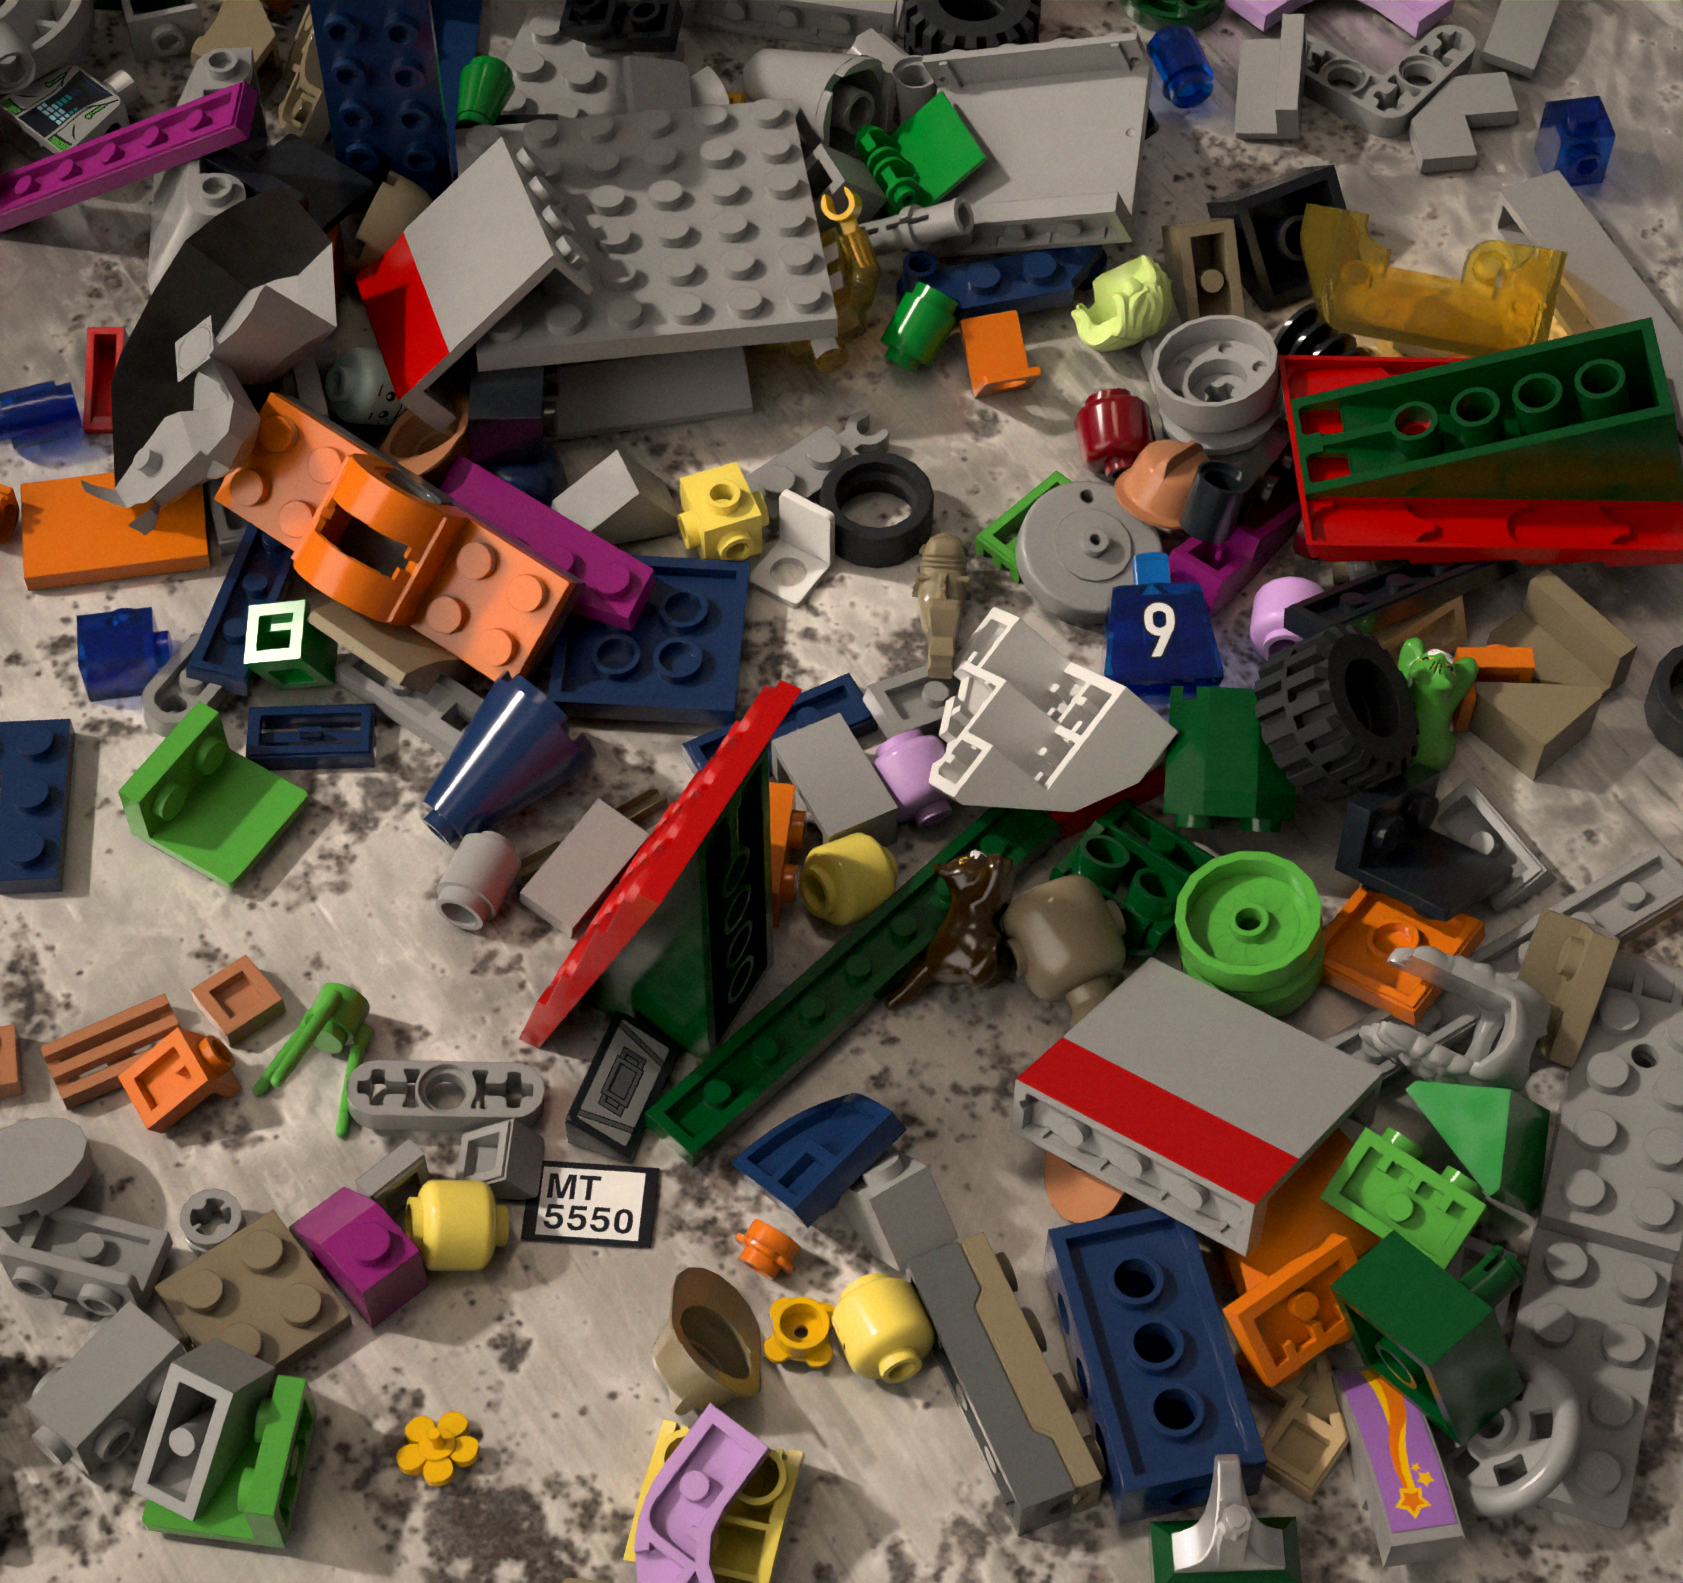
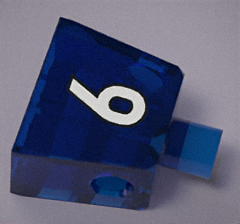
M1148 552L1134 556L1132 558L1134 585L1113 587L1107 602L1100 675L1126 686L1139 698L1170 697L1171 686H1184V696L1196 695L1197 686L1219 687L1224 678L1223 666L1202 587L1195 582L1171 583L1169 556L1165 553Z

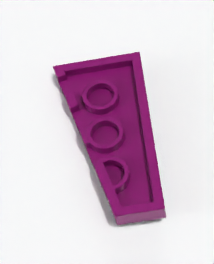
M459 454L440 490L586 582L587 584L571 613L632 631L657 583L654 569Z

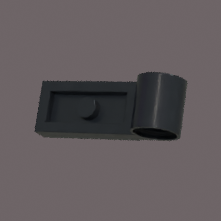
M1278 417L1239 468L1227 462L1217 460L1204 461L1198 466L1179 516V524L1186 533L1204 542L1223 543L1232 537L1239 526H1244L1257 507L1264 511L1268 509L1279 485L1285 486L1295 469L1288 421Z

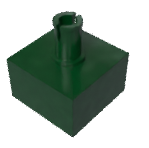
M1393 1230L1331 1284L1330 1287L1364 1365L1462 1447L1524 1390L1493 1308L1516 1287L1523 1285L1528 1280V1277L1521 1264L1512 1254L1508 1252L1502 1258L1505 1254L1504 1248L1495 1245L1489 1250V1254L1461 1279L1457 1280Z

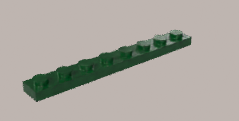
M989 808L646 1111V1126L694 1168L926 958L928 946L944 919L951 902L946 882L933 871L934 864L949 863L954 858L966 855L973 850L980 851L987 857L992 853L1002 854L1003 858L1013 859L1015 879L1059 839L1060 825L1042 810Z

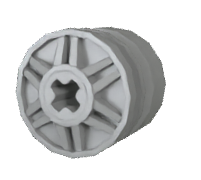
M1236 315L1204 316L1180 325L1168 333L1156 348L1152 363V375L1156 397L1160 405L1159 416L1162 422L1161 428L1164 440L1172 439L1185 443L1194 440L1203 445L1204 454L1210 460L1227 462L1239 468L1278 417L1286 420L1283 407L1284 398L1280 388L1281 375L1278 351L1271 334L1256 322Z

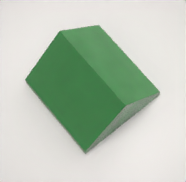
M1414 1081L1405 1089L1488 1197L1528 1215L1538 1208L1542 1189L1550 1110L1512 1089Z

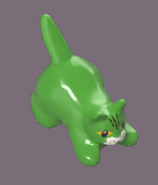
M1414 637L1405 641L1398 661V668L1400 671L1402 670L1408 682L1409 691L1414 697L1417 708L1415 713L1420 729V734L1416 735L1419 743L1416 756L1412 757L1413 764L1411 766L1420 762L1441 773L1447 769L1456 752L1455 733L1450 730V721L1458 705L1476 680L1479 666L1474 658L1463 657L1454 663L1453 657L1449 653L1438 649H1432L1427 652L1425 643L1421 639Z

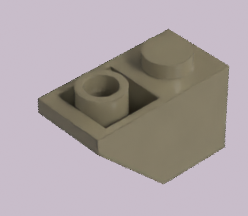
M260 0L225 1L204 36L198 37L191 51V65L194 67L202 55L217 48L252 47L262 101L264 103L283 76L275 32Z

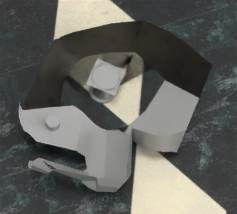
M281 185L233 205L216 215L185 240L153 291L120 354L111 380L115 489L95 486L81 480L85 492L126 508L137 503L149 501L162 489L153 498L151 508L128 525L141 532L144 536L156 527L159 512L209 479L224 477L234 472L237 468H243L255 447L261 423L259 413L270 392L276 393L284 375L317 348L337 328L332 242L303 206Z

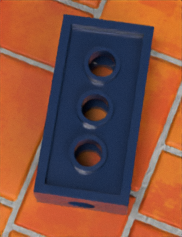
M1148 1208L1048 1229L1043 1267L1091 1433L1102 1452L1106 1464L1107 1475L1104 1478L1118 1525L1206 1506L1211 1490L1216 1455L1238 1454L1246 1496L1258 1494L1267 1459L1193 1228L1155 1208ZM1126 1295H1133V1296H1136V1297H1138V1298H1132V1297H1129V1296H1126ZM1143 1358L1155 1359L1161 1363L1148 1362ZM1161 1423H1173L1182 1429H1170Z

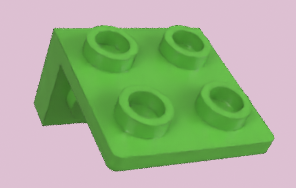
M200 701L197 702L118 791L133 835L231 890L239 886L309 804L308 794L304 789L231 750L227 743L220 713Z
M1365 1127L1321 1194V1200L1380 1239H1384L1391 1231L1395 1230L1447 1271L1476 1225L1484 1229L1491 1218L1487 1205L1482 1202L1486 1196L1482 1193L1483 1189L1475 1181L1447 1165L1441 1175L1424 1165L1423 1163L1427 1157L1422 1154L1423 1149L1396 1130L1387 1127L1383 1135L1380 1136Z
M284 1375L277 1376L272 1400L263 1399L259 1405L254 1434L199 1518L192 1522L147 1499L142 1516L145 1528L148 1531L285 1549L317 1417V1410L307 1379Z

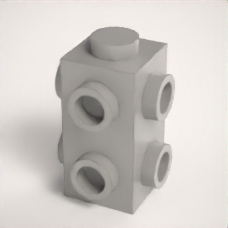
M128 1301L114 1316L109 1315L101 1319L87 1335L84 1346L63 1367H56L49 1371L38 1382L33 1391L32 1398L25 1404L37 1428V1431L31 1436L34 1443L57 1465L63 1467L70 1459L89 1476L104 1461L110 1462L119 1457L132 1442L135 1429L157 1408L171 1362L185 1355L181 1342L131 1301Z

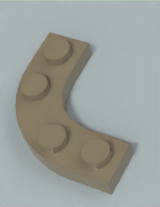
M308 4L294 38L284 70L283 80L292 84L286 98L279 104L278 114L280 127L286 135L295 134L321 150L324 141L329 142L332 140V133L310 6Z

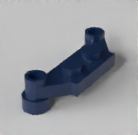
M1103 244L1044 249L945 266L938 264L937 259L929 252H911L903 260V275L899 278L896 287L897 307L899 306L906 292H913L918 282L924 283L955 300L959 305L954 314L959 316L960 321L962 319L1016 310L1018 314L1071 305L1073 304V295L1076 289H1093L1092 282L1095 278L1106 272L1107 254L1103 249Z

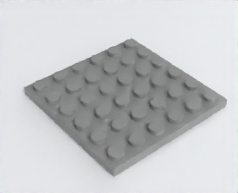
M760 99L748 103L705 104L693 108L649 109L638 113L616 115L593 114L583 118L550 121L537 119L528 123L495 126L482 124L472 128L454 129L458 176L463 174L501 136L518 151L526 146L542 160L548 169V173L544 178L557 191L562 200L557 207L575 228L571 237L582 248L589 259V262L584 266L595 288L588 295L557 268H554L475 343L478 372L838 337V318L791 99Z

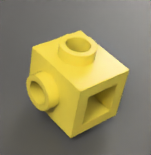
M737 461L680 478L681 513L677 515V521L682 540L687 549L696 547L701 559L743 561L749 556L763 552L762 527L769 525L767 506L760 491H750Z

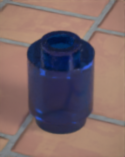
M1175 25L1166 26L1157 31L1147 44L1146 51L1154 64L1153 74L1163 96L1168 101H1172L1174 106L1181 109L1195 107L1203 103L1213 91L1212 81L1214 72L1195 31L1187 26Z
M55 380L0 393V442L11 440L14 451L69 438V431L83 428L71 382L56 385Z

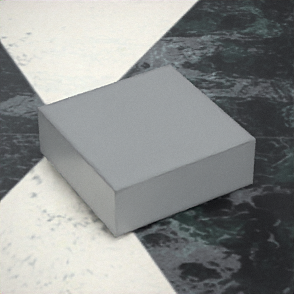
M407 1139L355 1180L358 1193L376 1201L391 1218L395 1217L405 1209L407 1199L409 1197H417L422 1186L430 1180L425 1154L410 1139Z

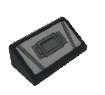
M616 1011L567 1114L565 1125L568 1143L631 1164L647 1129L645 1112L660 1100L681 1053V1047L632 1016Z

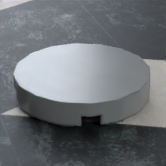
M41 1117L17 1122L0 1130V1226L10 1227L21 1224L22 1221L19 1215L30 1213L36 1209L40 1217L51 1214L78 1195L91 1177L94 1166L91 1158L92 1150L81 1126L64 1118Z

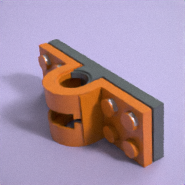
M270 392L259 413L261 423L252 453L243 468H237L234 472L225 476L214 500L293 550L294 553L291 559L294 560L293 567L297 573L330 598L377 621L391 625L412 627L493 681L504 670H509L512 678L518 674L531 683L587 583L292 395Z

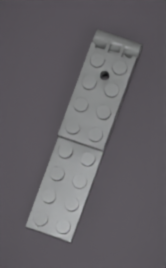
M1616 951L1574 1068L1567 1066L1541 1189V1197L1524 1269L1528 1280L1520 1288L1508 1348L1510 1352L1527 1353L1540 1357L1560 1369L1574 1387L1582 1409L1583 1430L1575 1460L1561 1483L1534 1506L1621 1530L1628 1515L1673 1266L1680 1253L1683 1238V968ZM1521 1382L1524 1390L1514 1398L1519 1402L1523 1400L1528 1383ZM1552 1412L1535 1415L1534 1420L1538 1439L1551 1438L1553 1428ZM1504 1425L1501 1428H1499L1492 1435L1491 1438H1494L1497 1435H1499L1503 1430ZM1524 1463L1514 1469H1499L1498 1473L1503 1486L1520 1479L1528 1472Z

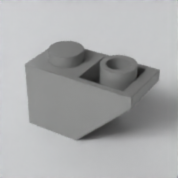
M889 1147L841 1195L837 1206L871 1254L900 1272L906 1269L907 1260L944 1247L959 1238L928 1166L892 1147Z

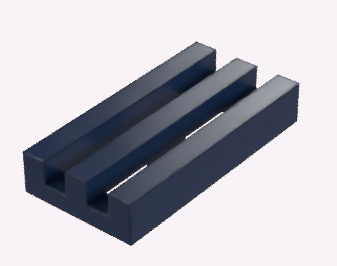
M375 704L249 707L245 757L269 771L375 768L374 747H376L375 726H377ZM360 727V730L323 731V728ZM262 729H297L298 732L262 733Z

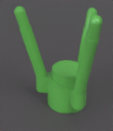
M333 982L322 986L311 1009L306 1011L296 1031L254 1085V1094L257 1096L263 1095L271 1085L281 1087L295 1070L311 1045L328 1053H339L344 1046H349V1059L335 1128V1134L339 1138L346 1137L352 1117L348 1109L347 1081L354 1069L363 1064L365 1050L375 1033L371 1027L364 1024L370 1011L367 999L355 989L344 984Z

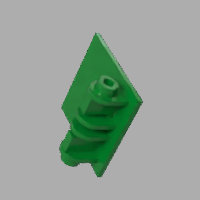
M940 91L890 135L882 128L871 124L862 126L856 133L855 148L863 157L860 161L864 162L876 183L886 195L887 201L883 206L890 217L898 215L901 209L906 206L917 204L924 208L935 205L988 160L943 91Z

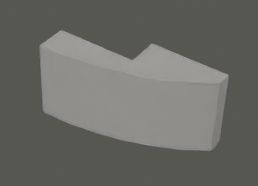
M1502 0L1479 60L1531 78L1560 0Z

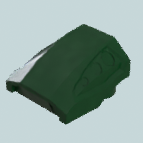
M1127 797L1094 821L1073 849L1053 867L1048 882L1074 874L1089 878L1097 885L1104 900H1113L1123 915L1126 933L1122 938L1126 947V957L1154 955L1163 940L1175 928L1177 896L1188 878L1216 857L1136 808L1137 803Z

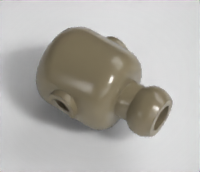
M1074 874L1037 886L1007 906L1003 915L1002 925L1007 940L1003 942L1005 947L1011 949L1016 959L1018 969L1015 972L1017 978L1023 976L1032 993L1041 1000L1057 1002L1066 999L1071 1009L1070 1026L1072 1029L1114 991L1110 978L1121 970L1125 962L1126 947L1122 936L1126 933V925L1118 905L1111 899L1105 901L1097 885L1089 878Z

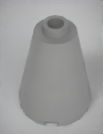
M765 48L755 53L743 69V89L746 97L751 102L760 99L792 100L799 138L813 150L822 143L857 160H861L863 157L855 148L858 129L864 125L871 124L882 128L887 133L892 123L896 104V87L892 73L884 71L882 67L884 63L879 59L867 55Z

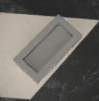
M598 798L520 891L519 902L572 938L620 880L650 834Z

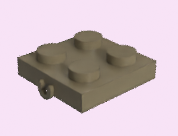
M274 1209L154 1286L158 1299L184 1334L180 1341L187 1353L194 1349L192 1344L197 1348L215 1337L276 1367L273 1378L352 1325L350 1313L324 1279L327 1277L324 1268L320 1269L312 1252L308 1254L304 1252Z

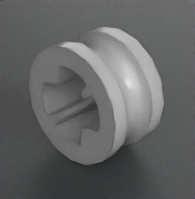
M216 1188L202 1190L192 1195L183 1205L180 1213V1227L190 1250L199 1257L246 1227V1220L236 1197L228 1191ZM221 1213L226 1224L217 1225L214 1235H204L201 1225L209 1224L212 1214Z

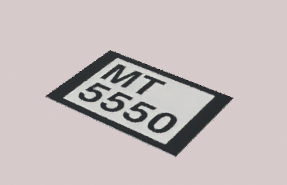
M543 1160L538 1195L535 1198L526 1199L521 1240L651 1249L660 1168Z

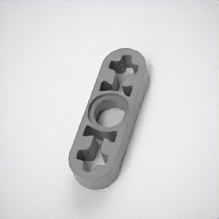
M371 1060L354 1069L348 1078L346 1086L348 1109L351 1116L358 1124L375 1130L471 1131L513 1118L530 1128L540 1119L544 1110V1083L541 1076L532 1067L516 1062ZM451 1082L460 1086L466 1096L463 1102L456 1108L441 1110L428 1102L426 1098L427 1093L436 1084ZM407 1083H416V1108H407ZM375 1084L386 1085L387 1095L384 1097L383 1105H370L368 1095L371 1094L372 1087ZM476 1084L485 1085V1109H476ZM508 1087H521L523 1098L521 1099L520 1107H507L505 1097Z

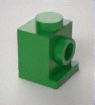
M307 600L250 605L244 665L278 690L335 685L334 667L337 663L338 642L306 621L311 612V604Z

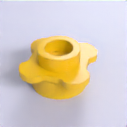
M784 1297L776 1300L769 1310L770 1318L773 1321L772 1336L764 1342L766 1357L775 1364L794 1360L806 1362L813 1369L826 1367L833 1358V1349L829 1345L830 1332L833 1329L831 1317L835 1308L829 1303H819L808 1297ZM799 1328H804L808 1332L804 1338H798L794 1333Z

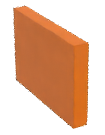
M114 472L20 484L24 580L28 591L211 568L205 483L159 512L156 527L145 536L128 525L151 508L153 498L162 489L149 501L137 503L126 508L93 496L83 489L81 480L95 486L114 490Z

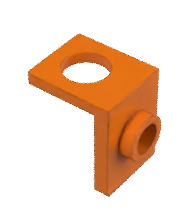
M1016 310L962 319L959 323L974 398L1029 389L1042 376L1041 366L1028 367Z

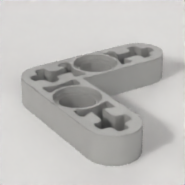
M1447 24L1438 26L1431 30L1389 71L1381 75L1320 39L1306 33L1307 56L1304 95L1370 134L1383 138L1397 137L1410 128L1412 118L1452 76H1461L1468 73L1472 66L1476 40L1471 32L1458 25ZM1440 53L1445 54L1442 58V63L1438 61ZM1413 75L1422 76L1429 79L1432 83L1427 86H1415L1406 81L1405 78ZM1337 79L1347 80L1356 87L1351 90H1339L1332 87L1329 82ZM1395 98L1398 100L1397 110L1391 108L1394 106Z

